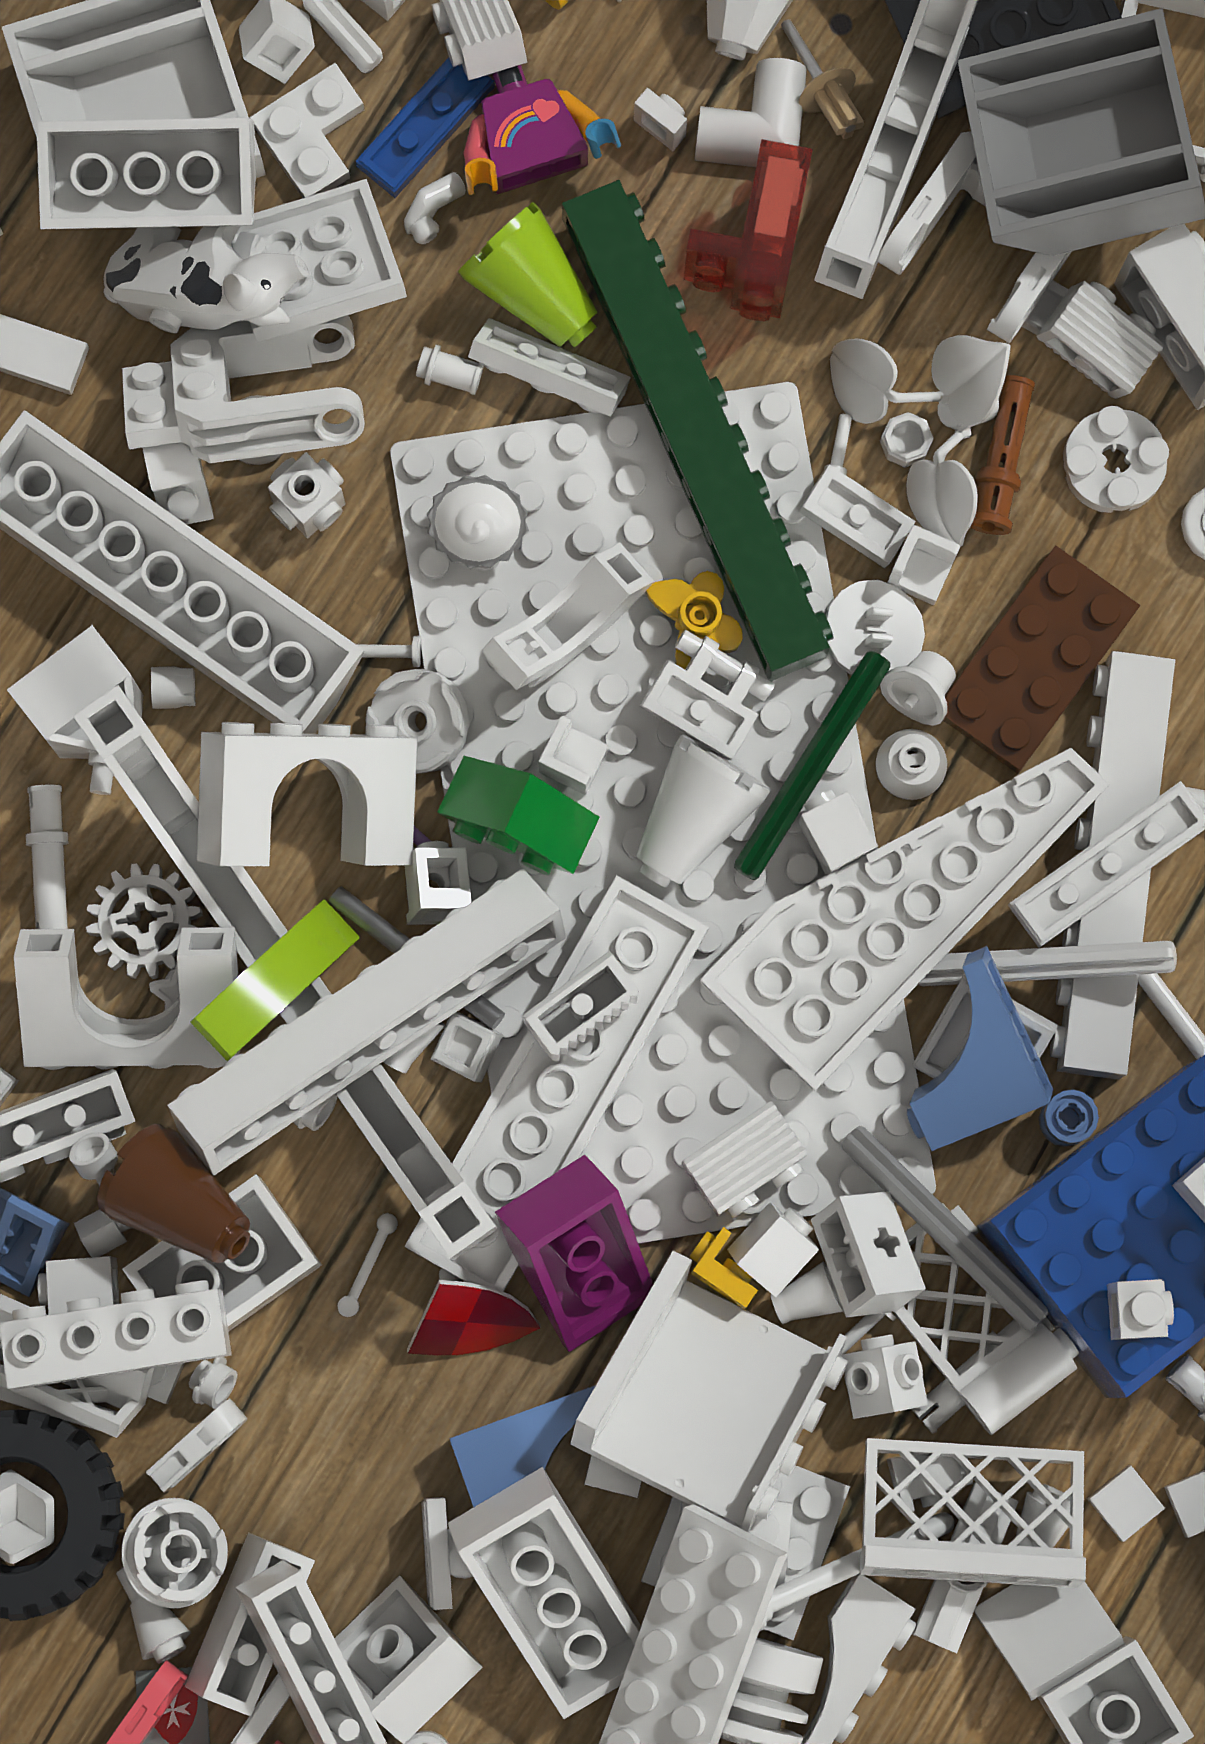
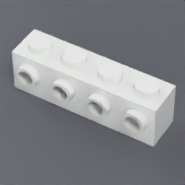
M110 1069L0 1111V1183L25 1173L23 1164L43 1157L45 1164H50L69 1157L72 1146L85 1135L103 1133L111 1141L127 1134L124 1126L135 1122L117 1071Z
M208 1280L177 1284L175 1285L176 1295L155 1298L154 1289H144L121 1293L122 1304L100 1307L99 1297L66 1302L68 1312L46 1315L45 1306L13 1310V1321L0 1323V1339L7 1389L16 1390L231 1356L223 1290L218 1288L209 1290Z

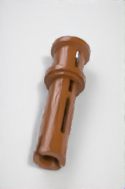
M1016 375L1005 377L999 399V410L993 425L986 465L981 467L975 475L974 481L978 486L977 510L970 528L982 533L1006 535L1012 531L1013 523L1009 520L1014 493H1018L1021 488L1020 476L1016 473L1025 434L1031 396L1035 388V382L1026 377ZM1010 412H1014L1008 446L1004 445ZM1000 462L1004 464L1003 468L999 467ZM993 496H996L997 499H996V503H995V508H994V510H992V509H991L992 498H993Z

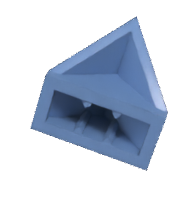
M1 1187L0 1282L30 1297L38 1284V1274L44 1273L46 1261L51 1260L70 1223Z

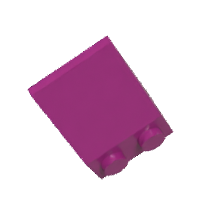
M586 1155L581 1156L495 1211L510 1250L560 1341L568 1352L641 1306L653 1286L618 1189Z

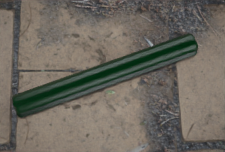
M869 650L860 661L736 859L734 868L745 877L752 880L760 877L887 674L891 663L884 656Z

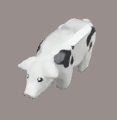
M203 226L193 241L177 240L181 232L178 227L137 228L134 235L111 256L104 273V294L109 301L118 303L137 319L149 321L154 326L170 333H177L180 326L217 330L237 321H249L259 326H272L290 322L288 314L280 305L293 285L309 276V271L305 262L297 255L262 253L268 241L256 233L240 232L236 242L232 243L240 226Z

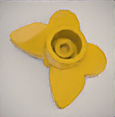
M710 571L701 572L693 578L690 585L679 579L654 582L645 591L648 599L660 612L676 621L674 627L679 630L677 641L686 629L701 639L707 636L720 644L718 649L724 653L736 651L741 644L743 633L738 621L732 616L722 613L721 601L724 596L723 580L717 573ZM676 648L675 664L686 669L691 657Z

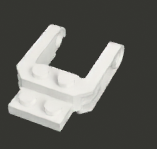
M964 132L959 135L882 248L877 262L896 274L900 275L905 270L961 189L968 191L973 199L985 206L971 132ZM1072 251L1054 256L1036 252L1017 279L1003 308L997 317L991 320L987 330L1010 343Z
M348 315L259 343L256 342L249 321L233 322L217 330L191 328L170 344L171 361L162 363L148 362L138 366L122 368L125 434L129 449L182 442L190 446L192 455L208 463H217L346 445L355 441L364 430L365 422L362 401L356 393L346 388L334 387L239 401H231L229 378L312 367L311 364L335 361L346 356L355 346L353 324ZM326 328H333L342 333L339 340L330 344L320 343L315 340L314 336L318 331ZM334 409H343L351 414V417L341 424H331L323 419L327 412Z

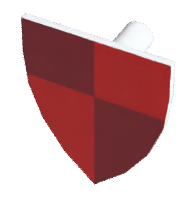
M441 1269L439 1271L440 1280L407 1348L408 1354L463 1355L487 1351L514 1342L541 1327L529 1308L510 1294L490 1286L462 1282V1279Z

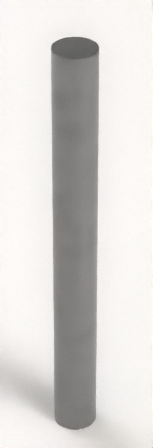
M342 886L329 899V904L391 952L396 953L409 940L408 937ZM483 995L463 1007L492 1030L500 1024L505 1016V1012Z

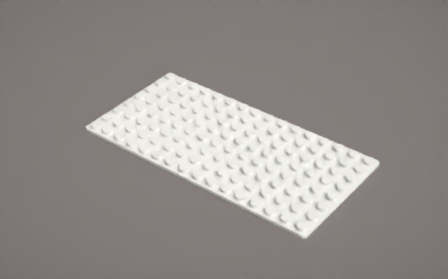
M783 382L724 391L728 405L723 407V411L729 424L738 423L743 431L749 448V452L743 455L750 471L759 470L767 485L770 499L764 502L772 519L778 516L782 519L789 534L791 545L785 548L793 566L801 563L807 573L812 587V592L807 594L808 600L814 613L822 610L826 616L828 606L834 600L822 527L798 512L814 487L798 389L791 382ZM645 404L616 408L611 417L602 413L589 412L395 443L391 447L390 453L418 631L421 638L420 644L424 669L441 673L457 686L466 701L470 722L466 743L455 760L440 769L444 796L463 756H468L531 773L600 817L574 874L552 868L550 875L539 873L523 865L521 859L524 854L517 850L515 854H510L487 843L485 837L481 844H476L458 836L452 831L455 823L448 819L452 847L466 848L471 902L486 893L496 881L508 878L524 868L559 907L566 934L564 940L482 994L505 1012L504 1018L494 1029L503 1034L488 1067L491 1094L528 1031L527 1026L523 1022L522 1015L548 996L617 875L709 927L581 1156L586 1155L618 1189L638 1244L702 1234L707 1231L715 1232L720 1231L723 1227L726 1229L746 1227L751 1224L770 1202L783 1214L791 1207L802 1217L817 1215L839 1196L885 1192L842 1148V1142L845 1137L858 1126H862L870 1132L933 1194L936 1190V1182L930 1147L925 1137L919 1139L915 1135L907 1116V1109L911 1108L909 1103L919 1084L916 1068L912 1067L914 1055L904 999L830 1077L814 1091L700 982V979L773 903L796 893L826 876L798 824L800 816L807 812L804 806L758 879L752 880L745 877L734 868V863L847 684V672L836 664L831 653L828 652L825 659L771 681L775 683V686L765 701L749 692L746 694L741 704L759 715L733 760L728 761L760 781V785L768 787L771 791L765 798L766 800L681 884L671 880L667 887L661 886L639 871L644 863L636 857L675 743L681 734L689 736L641 708L640 705L665 662L670 660L675 663V645L679 630L674 627L676 621L660 612L644 592L612 626L557 672L532 688L526 684L515 690L508 681L498 675L493 664L481 651L494 636L523 622L549 603L577 576L595 555L618 543L623 545L654 582L679 579L690 585L693 578L705 571L717 573L723 580ZM465 475L471 477L486 475L493 480L505 482L510 490L520 495L521 504L528 511L525 521L529 531L522 538V548L513 551L509 561H498L491 568L479 565L469 569L462 562H451L445 552L436 550L435 539L427 533L430 521L426 514L433 506V496L442 492L446 483L458 481ZM723 580L722 613L730 615L737 620L743 633V640L738 649L725 654L742 664L747 660L760 668L758 674L767 679ZM710 668L706 669L701 680L726 694L731 685V681ZM561 716L571 720V727L609 745V750L586 795L539 773L538 761ZM855 723L806 802L829 790H832L835 797L849 791L876 841ZM701 743L697 745L705 752L713 751ZM772 1101L808 1153L805 1158L798 1162L804 1171L779 1188L775 1186L772 1180L754 1192L760 1201L735 1218H732L728 1210L717 1217L681 1163L700 1148Z

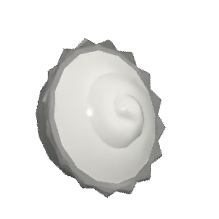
M465 475L458 481L446 483L443 491L433 496V506L426 514L430 521L427 533L435 539L436 550L445 552L451 562H462L469 569L479 565L491 568L498 561H509L512 552L522 548V538L529 531L525 521L528 511L521 504L520 495L510 490L505 482L493 480L486 475L479 477Z

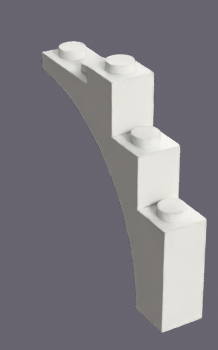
M920 0L874 128L825 245L814 281L863 299L878 264L879 254L888 240L899 214L910 179L927 142L939 104L958 62L957 60L959 59L978 0Z

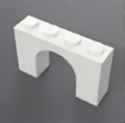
M222 722L221 732H201L197 861L216 866H269L271 810L275 792L282 779L293 768L308 760L316 759L332 772L342 794L341 861L365 866L412 865L417 738L397 736L398 726L366 725L365 734H350L351 725L319 724L318 734H303L302 724L271 723L270 733H254L253 723Z
M235 927L181 928L177 951L180 995L167 1010L144 1019L115 1017L100 1010L86 997L78 978L74 929H20L14 953V967L24 1067H42L48 1070H57L66 1066H95L99 1069H113L118 1066H149L155 1069L168 1068L172 1065H201L206 1068L224 1066L227 1061L190 1021L238 978Z

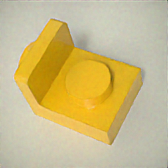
M724 1227L716 1237L707 1231L689 1256V1258L697 1262V1265L690 1274L733 1304L745 1309L758 1291L749 1284L752 1277L729 1258L726 1259L723 1265L714 1259L732 1233Z

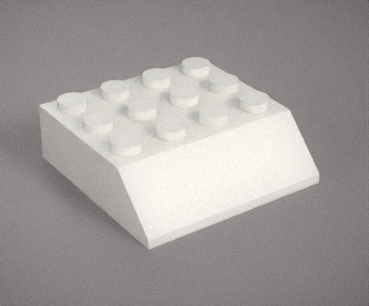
M86 0L2 26L36 137V121L248 117L210 0ZM255 138L256 178L266 174Z

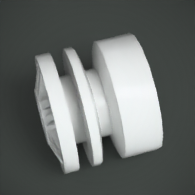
M757 1637L720 1738L737 1744H802V1735L780 1726L782 1720L807 1724L809 1715L801 1709L788 1704L787 1699L789 1693H815L823 1658Z

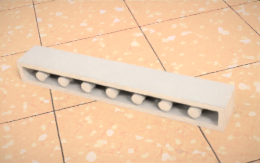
M1112 651L1105 661V665H1097L1093 682V696H1100L1101 701L1099 716H1091L1089 721L1087 747L1095 748L1093 769L1110 785L1088 807L1087 819H1078L1075 833V849H1086L1160 796L1175 659ZM1151 869L1065 929L1062 947L1143 942ZM1139 974L1058 980L1056 1005L1064 1006L1062 1026H1057V1030L1050 1043V1057L1058 1058L1057 1071L1117 1080L1127 1075Z
M524 868L508 878L496 881L486 893L465 907L454 909L446 916L444 921L423 935L409 939L399 951L378 965L367 967L354 981L336 993L319 999L311 1010L290 1024L277 1027L266 1040L245 1054H238L232 1057L221 1070L200 1084H194L184 1089L176 1100L168 1104L179 1133L213 1176L564 940L566 934L559 907Z

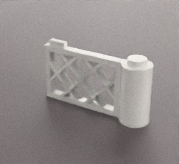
M959 1205L950 1211L973 1235L979 1232ZM916 1223L905 1231L909 1245L911 1246L916 1242L915 1252H912L919 1269L921 1262L950 1265L948 1293L924 1290L908 1302L907 1310L903 1306L893 1313L957 1391L979 1423L992 1435L1074 1372L1077 1366L1073 1358L1079 1352L1073 1342L1060 1328L1052 1333L1042 1323H1039L1038 1326L1030 1331L1022 1327L1010 1337L988 1335L992 1307H1003L987 1292L986 1297L955 1294L958 1267L961 1266L951 1256L922 1253L924 1236L927 1232ZM916 1299L947 1302L943 1329L925 1328L918 1325L914 1320ZM954 1303L984 1306L981 1334L951 1330ZM930 1338L942 1339L941 1351H939ZM949 1340L980 1343L978 1362L959 1376L947 1361ZM987 1344L999 1345L986 1355Z

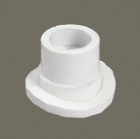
M923 651L919 653L909 666L895 667L888 671L880 683L881 692L888 703L907 717L922 724L938 725L947 714L945 694L954 682L956 673L951 663L943 656L932 651Z

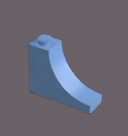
M987 946L967 954L962 966L968 981L972 1002V1021L966 1044L947 1069L927 1084L915 1089L909 1103L911 1108L907 1109L908 1120L913 1132L919 1139L926 1138L931 1151L1045 1106L1051 1100L1053 1087Z
M595 1386L449 1438L473 1507L539 1468L543 1467L545 1470L555 1447L575 1425L576 1419Z

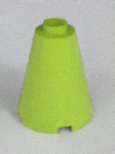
M534 202L509 221L487 242L477 256L474 254L457 271L466 282L559 347L568 340L575 348L597 328L591 321V318L598 311L541 209Z

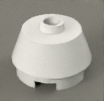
M165 1498L148 1504L132 1519L123 1538L122 1562L130 1584L144 1599L160 1607L183 1608L199 1602L214 1589L227 1563L228 1546L224 1531L219 1528L215 1519L203 1507L182 1498Z

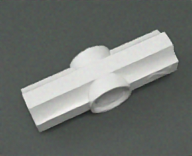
M974 1482L963 1511L975 1522L995 1502ZM1010 1497L1006 1502L1015 1510L1018 1501ZM999 1508L979 1528L994 1544L1001 1545L1011 1520ZM958 1520L950 1542H953L967 1529L960 1520ZM972 1533L963 1541L966 1543H980ZM934 1579L912 1634L957 1653L981 1592L988 1583H961L952 1580Z

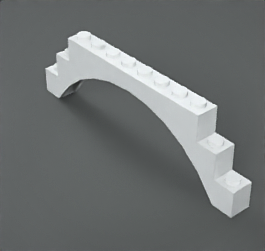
M117 685L74 714L73 717L219 927H235L237 953L246 966L249 967L288 931L243 866H216L197 861L199 802L119 685ZM318 976L280 1014L285 1022L290 1024L311 1010L319 999L331 994V992ZM381 1064L336 1093L451 1261L497 1230L496 1225Z

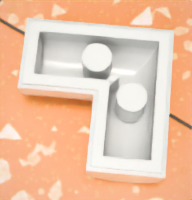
M768 58L759 61L756 65L751 112L701 106L695 161L762 168V165L767 166L769 157L797 162L803 112L802 106L799 105V98L805 89L806 66L800 62L785 58Z

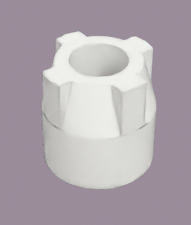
M151 667L152 708L172 709L183 706H195V672L193 668Z

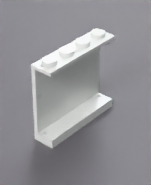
M672 1251L576 1419L571 1445L688 1505L694 1504L749 1532L757 1516L767 1520L780 1494V1490L773 1487L780 1472L787 1476H790L803 1450V1446L796 1443L802 1430L805 1429L811 1433L814 1431L826 1406L825 1402L819 1400L825 1386L835 1390L848 1364V1360L840 1357L847 1337L839 1334L834 1346H828L827 1350L687 1281L692 1260Z

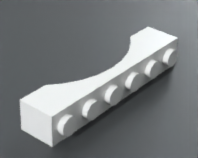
M858 1574L851 1578L827 1616L830 1636L828 1677L820 1706L806 1734L803 1736L802 1744H832L834 1740L842 1744L846 1740L859 1717L852 1712L863 1693L869 1697L874 1695L888 1669L881 1665L892 1646L899 1651L904 1647L917 1623L910 1619L916 1609L864 1575Z

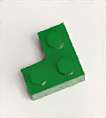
M463 756L437 813L455 823L452 831L458 836L476 844H481L485 837L487 843L510 854H515L517 850L524 854L521 859L523 865L545 875H550L552 868L574 874L600 818L531 773L468 756Z

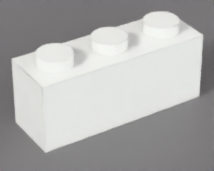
M248 1532L185 1687L204 1699L251 1716L273 1661L235 1587L282 1560L299 1569L305 1581H307L315 1560Z

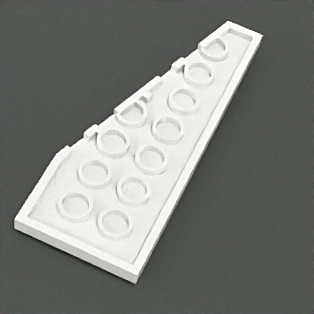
M1069 748L995 789L977 796L951 812L937 817L866 854L863 858L822 877L796 893L776 901L700 979V982L803 1081L816 1091L1110 784L1072 748Z

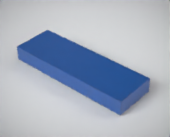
M448 57L356 160L357 168L396 198L478 107L482 100L495 88L494 80L486 75L468 81L462 64L453 67Z

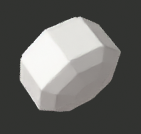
M907 412L889 419L880 443L887 460L902 467H908L916 461L925 459L932 444L933 436L927 420Z

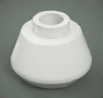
M905 729L890 735L882 743L876 756V772L881 784L894 796L906 800L925 798L935 792L942 784L947 771V758L941 744L929 733L917 729ZM908 751H914L917 753L908 754Z

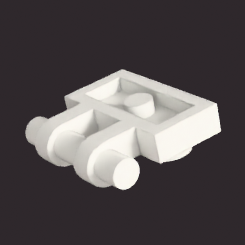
M685 629L679 637L675 648L690 656V663L686 669H683L670 660L666 661L640 707L724 758L733 760L759 715L742 705L743 699L749 692L765 701L772 692L775 683L758 674L760 668L747 660L742 664L718 649L720 644L707 636L701 639ZM707 668L731 681L726 694L701 680Z

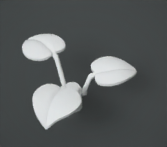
M967 335L949 337L937 346L932 360V378L935 386L940 391L898 393L891 390L897 379V366L884 348L864 339H847L837 343L832 349L833 353L830 358L833 388L840 407L846 414L851 415L853 420L864 424L881 420L887 413L888 400L894 403L939 402L938 416L945 426L954 429L955 433L935 451L933 462L923 459L912 464L907 477V497L915 518L925 530L963 546L965 535L974 521L977 510V488L967 468L955 460L945 461V457L962 439L971 436L972 426L990 421L997 415L999 410L998 398L1008 367L1010 344L986 341Z

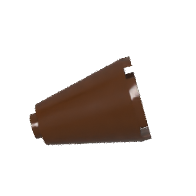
M153 1124L139 1131L124 1144L117 1153L124 1161L115 1175L106 1170L100 1183L97 1200L98 1207L113 1221L215 1263H221L227 1259L233 1260L241 1255L250 1241V1233L248 1232L250 1227L249 1218L177 1131L170 1127L167 1129L161 1124Z

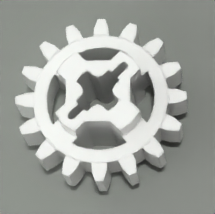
M137 863L131 864V877L124 879L115 870L111 873L115 884L113 888L109 890L100 885L96 887L95 890L102 897L103 901L101 905H88L87 911L93 916L98 917V922L87 926L86 930L90 936H101L102 940L93 947L99 956L110 951L112 952L107 964L111 969L115 971L125 962L127 963V975L130 978L136 979L141 967H145L149 976L152 979H157L159 965L165 963L172 971L177 965L174 957L178 951L181 928H197L191 925V920L198 919L203 914L200 907H188L187 905L196 895L191 887L180 891L177 890L182 879L179 874L174 872L164 880L162 879V868L158 864H153L149 875H143ZM150 888L159 889L167 893L175 901L176 905L158 904L153 900ZM128 893L129 900L119 913L112 914L116 903ZM147 909L152 917L157 918V921L149 923V932L142 933L136 925H132V922L140 920V911ZM178 929L172 942L161 950L160 943L168 931ZM118 937L122 939L129 937L136 942L139 955L124 951L116 944L113 938Z

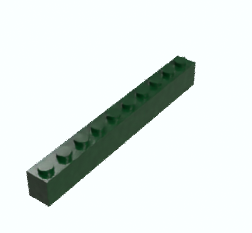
M616 180L563 202L562 220L767 679L770 681L776 680L825 659L830 649L828 641L834 639L829 622L822 610L814 613L808 600L807 594L812 592V587L807 573L801 563L793 566L785 548L791 545L787 529L779 516L772 519L764 502L770 499L765 480L759 470L751 472L743 454L749 452L746 438L738 423L730 425L723 411V407L728 405L724 389L716 376L709 379L701 362L707 359L702 340L696 330L688 333L681 315L686 313L683 298L675 284L667 286L660 269L666 267L665 260L655 238L646 240L639 223L644 222L645 217L638 198L634 192L626 195L620 180Z

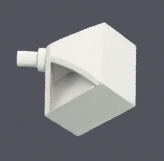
M91 625L8 688L7 691L59 758L88 759V764L93 766L89 792L110 795L113 773L80 728L73 715L119 685L142 718L143 694L126 667L93 625Z

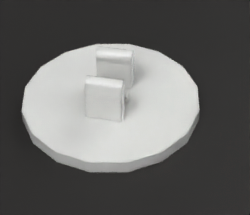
M880 580L858 581L841 590L828 606L826 618L834 637L833 640L828 641L830 646L829 652L836 664L851 676L869 650L879 653L891 663L888 671L895 667L909 666L922 651L925 638L922 615L913 599L896 585Z

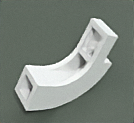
M618 543L595 555L577 576L549 603L523 622L494 636L481 651L493 664L498 675L508 681L515 690L526 684L532 688L565 666L602 635L654 583V580L623 545Z

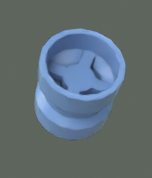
M1077 1090L1062 1091L1052 1097L1049 1104L1041 1108L1039 1115L1040 1130L1045 1138L1055 1145L1062 1147L1074 1146L1090 1137L1094 1132L1099 1119L1098 1110L1092 1098L1084 1092Z

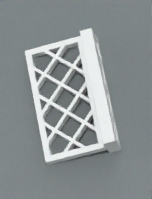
M867 1438L865 1441L863 1533L859 1575L1078 1588L1086 1580V1558L1083 1557L1084 1451ZM877 1453L899 1454L914 1471L892 1490L877 1473ZM913 1455H924L929 1457L922 1464H920L913 1457ZM939 1456L953 1457L968 1473L948 1493L925 1470ZM967 1458L984 1460L974 1467ZM993 1460H1007L1023 1477L1003 1496L980 1473ZM1021 1461L1039 1463L1029 1471ZM1047 1463L1071 1464L1070 1488L1056 1500L1034 1475ZM918 1476L941 1499L920 1519L898 1496ZM972 1479L995 1502L975 1522L952 1499ZM1026 1483L1049 1505L1030 1525L1006 1502ZM876 1485L886 1495L877 1505ZM1069 1496L1070 1514L1061 1505ZM891 1501L909 1520L912 1526L899 1538L875 1537L876 1514ZM944 1505L967 1528L953 1542L939 1541L924 1525ZM999 1508L1021 1530V1533L1008 1545L994 1544L979 1528ZM1053 1511L1070 1528V1549L1049 1548L1033 1531ZM918 1530L926 1540L908 1538ZM972 1533L980 1543H966L963 1541ZM1027 1537L1035 1547L1017 1545Z

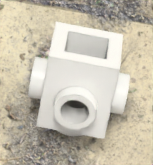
M305 452L297 461L293 457L284 461L270 477L273 482L268 486V490L273 504L269 509L288 530L296 526L308 539L318 529L319 531H324L331 526L343 512L342 507L345 505L342 489L339 486L344 480L324 458L316 463ZM309 482L314 486V490L309 495L302 496L297 494Z
M892 1334L861 1340L863 1351L841 1355L842 1358L848 1360L844 1373L853 1419L928 1405L923 1381V1369L919 1360L916 1341L894 1345Z

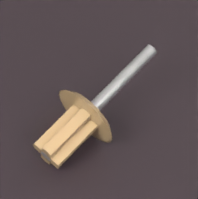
M790 19L785 20L781 27L813 78L799 98V105L802 106V111L807 113L823 112L837 136L841 135L843 139L852 137L854 130L861 129L864 126V120L848 96L856 81L855 73L848 68H837L822 72Z

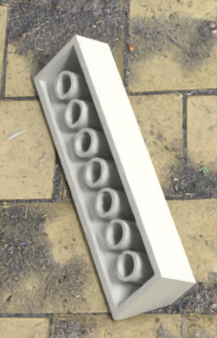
M24 410L0 441V529L272 723L302 724L303 734H315L317 732L318 725L323 724L343 694L364 654L362 648Z

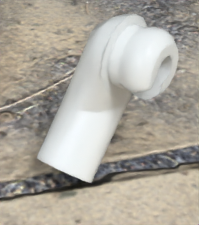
M452 172L417 192L404 219L406 233L412 234L417 243H429L437 236L439 225L432 219L439 208L465 194V185L458 174Z

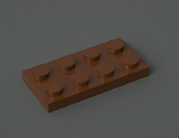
M1055 545L945 696L947 714L943 721L1019 774L1141 605Z

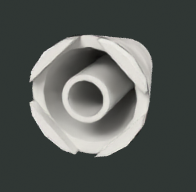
M683 734L675 743L636 857L644 863L639 871L663 887H667L671 880L681 884L766 800L765 798L771 791L768 787L760 785L759 780L714 751L705 752L697 746L699 742Z

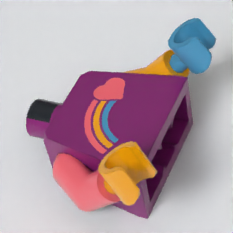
M521 65L492 73L499 94L482 100V114L472 120L463 152L467 192L469 195H473L474 186L480 183H487L492 186V192L495 191L496 195L588 166V146L586 142L589 144L592 156L595 159L602 157L599 148L602 144L613 143L616 145V148L621 147L615 124L609 119H601L592 109L569 91L557 90L550 79L527 84Z

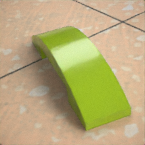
M324 899L236 978L190 1023L228 1062L349 949L360 936Z

